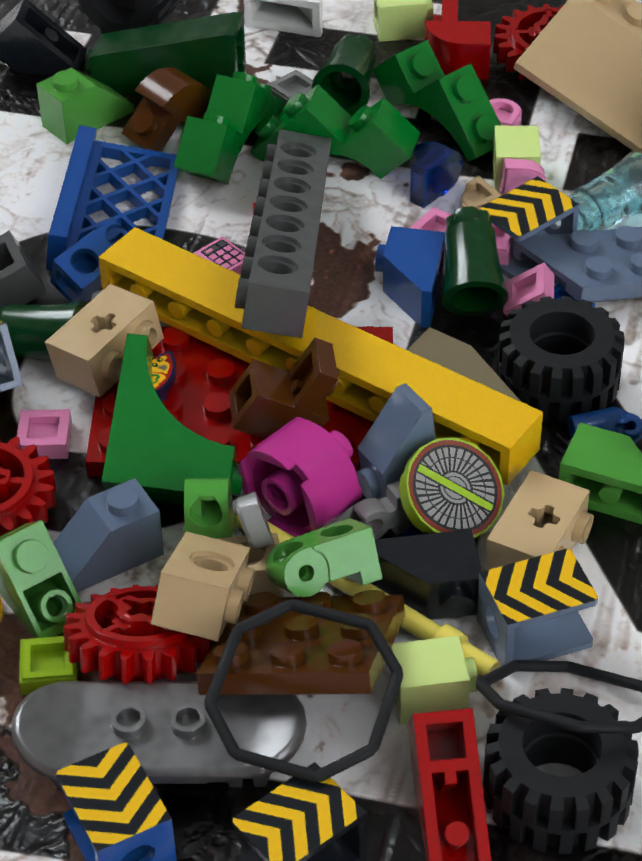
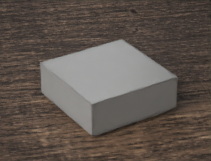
M294 70L267 85L272 87L271 93L283 101V109L285 104L296 93L301 92L305 95L310 91L313 80L298 70Z

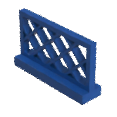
M79 125L48 234L46 270L52 271L55 258L92 230H97L103 224L113 219L117 220L129 232L134 227L138 228L133 222L147 218L154 226L143 231L164 240L179 169L173 167L176 154L96 141L97 128ZM101 158L119 160L123 164L110 168ZM153 166L169 169V171L154 176L146 168ZM134 173L141 180L135 184L128 185L122 177ZM109 183L116 189L114 192L103 195L96 187ZM153 191L160 198L147 203L140 195ZM128 200L135 208L122 213L115 204ZM102 210L110 217L96 223L89 215Z

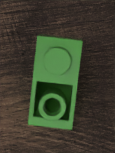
M42 520L24 524L0 536V595L34 638L55 637L63 633V625H66V614L75 613V604L82 603Z

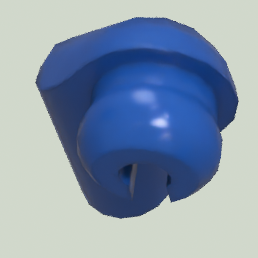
M613 406L567 417V427L571 439L579 423L630 436L635 444L642 438V419L638 415Z

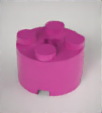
M296 417L252 448L247 453V457L240 461L238 467V474L242 477L244 495L256 492L262 507L271 517L267 521L293 537L327 526L362 498V489L359 485L355 468L350 460L353 448L348 439L339 431L329 433L318 424L301 417Z

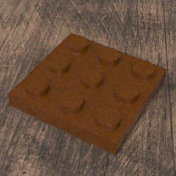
M366 590L354 596H331L324 591H320L310 597H277L274 593L270 592L251 594L247 602L243 601L237 623L227 622L218 642L214 643L198 669L196 678L199 695H207L231 630L238 623L285 600L296 599L369 618L377 624L388 645L392 648L405 617L403 595H385L384 592L379 590ZM290 611L242 634L219 695L372 694L385 661L367 630Z

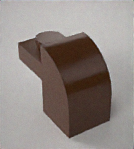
M164 67L157 69L146 76L135 89L136 92L143 96V99L121 134L147 150L162 152L179 123L181 122L185 125L187 116L203 119L204 113L207 112L212 90L176 68Z
M314 338L290 371L253 359L229 392L233 429L266 439L296 417H301L323 427L330 420L326 396H330L333 393L339 380V370L336 367L333 344Z

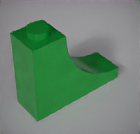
M127 333L101 481L105 490L136 478L152 501L184 505V483L186 478H230L232 499L233 495L242 496V477L238 474L239 464L235 446L220 444L197 435L173 417L154 389L152 380L153 352L148 336Z

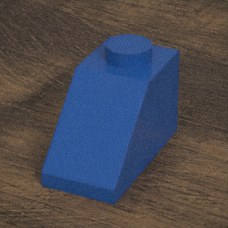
M391 226L386 244L378 245L375 271L383 272V292L420 327L429 328L445 270V232Z

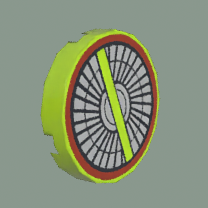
M456 437L434 439L416 450L407 461L408 463L405 466L404 473L401 474L399 483L402 508L413 526L423 534L426 532L432 534L472 529L475 539L491 529L502 513L505 492L501 474L491 457L474 443Z

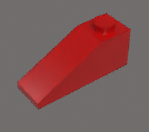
M473 708L412 714L407 727L413 781L426 861H491Z

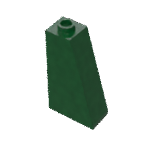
M231 12L103 33L100 35L94 49H90L87 53L86 72L92 75L93 79L109 86L122 95L143 97L135 91L137 86L150 73L164 67L176 68L213 90L217 74L232 77L234 71L247 73L244 14L242 12Z

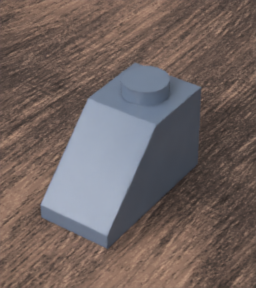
M406 383L396 387L357 448L361 470L357 471L356 474L362 493L366 498H376L379 500L386 497V486L400 480L401 474L404 473L406 462L411 455L420 447L436 439L432 408Z
M136 478L88 497L53 542L76 591L80 592L164 555L160 511Z

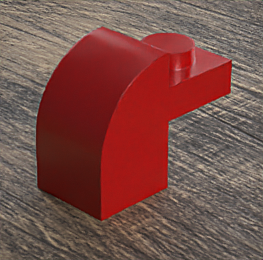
M442 0L441 14H433V21L425 20L424 41L428 40L444 75L446 76L468 64H472L479 79H489L491 21H458V0Z

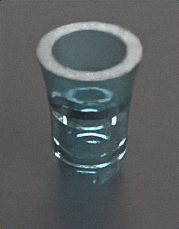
M636 151L628 153L612 168L577 188L572 195L568 196L579 203L577 230H606L619 222L642 213V153Z

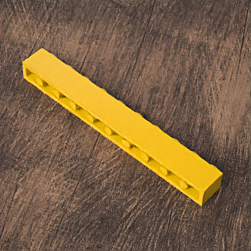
M134 227L98 257L102 291L109 284L152 300L154 301L159 321L245 362L251 363L255 359L290 371L314 338L332 343L336 367L339 370V380L333 393L330 396H326V400L372 422L376 420L396 387L406 383L432 408L436 439L456 437L474 443L491 457L501 474L502 483L506 486L512 482L540 450L542 411L321 312L314 307L307 306L302 338L241 328L244 309L235 308L238 282L241 275L159 237Z

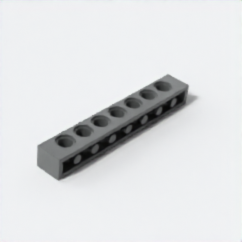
M280 129L277 145L268 143L235 300V308L244 309L241 327L243 329L302 338L332 138Z

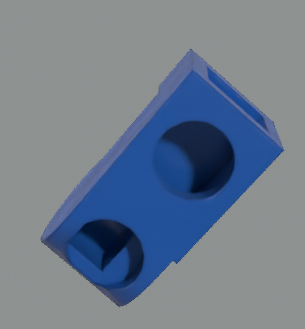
M114 219L106 222L97 230H92L53 260L50 283L69 302L86 301L88 303L92 299L93 293L102 287L98 257L128 232Z

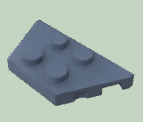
M622 226L617 229L598 231L577 230L573 233L530 236L523 241L513 240L512 255L514 258L521 261L530 257L538 264L545 262L555 274L554 284L561 286L565 293L577 301L583 299L589 302L642 297V227Z

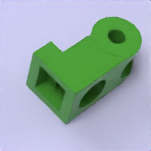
M230 478L185 479L184 534L187 531L211 538L237 536Z
M352 518L283 541L272 549L266 561V572L269 579L276 586L300 597L313 596L320 592L326 582L343 577L363 586L383 579L372 527Z

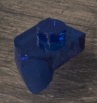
M436 142L419 143L413 150V154L418 161L411 165L410 202L422 208H425L440 196H444L455 186L464 163L459 152Z

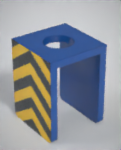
M121 743L57 771V781L72 808L64 813V820L85 861H177L172 818L128 743Z

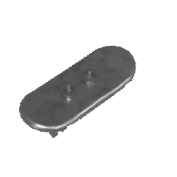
M60 681L41 686L29 693L17 706L11 722L12 741L20 758L32 770L51 779L56 788H61L56 777L58 770L121 743H128L152 784L228 782L229 787H242L243 779H253L254 787H266L270 774L275 772L236 761L228 754L205 710L206 695H199L197 681H154L152 684H146L144 681H131L128 684H122L121 681ZM296 694L219 695L216 705L239 749L286 762L295 756L304 741L307 726L304 706Z

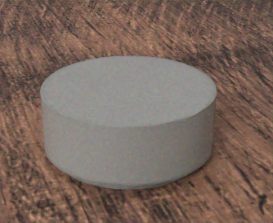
M256 492L238 497L235 502L251 548L257 550L273 544V537Z

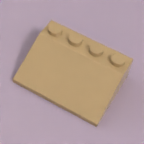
M568 0L516 61L514 69L642 157V4L635 0Z

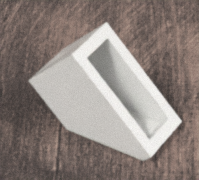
M244 0L245 25L320 38L322 35V0Z

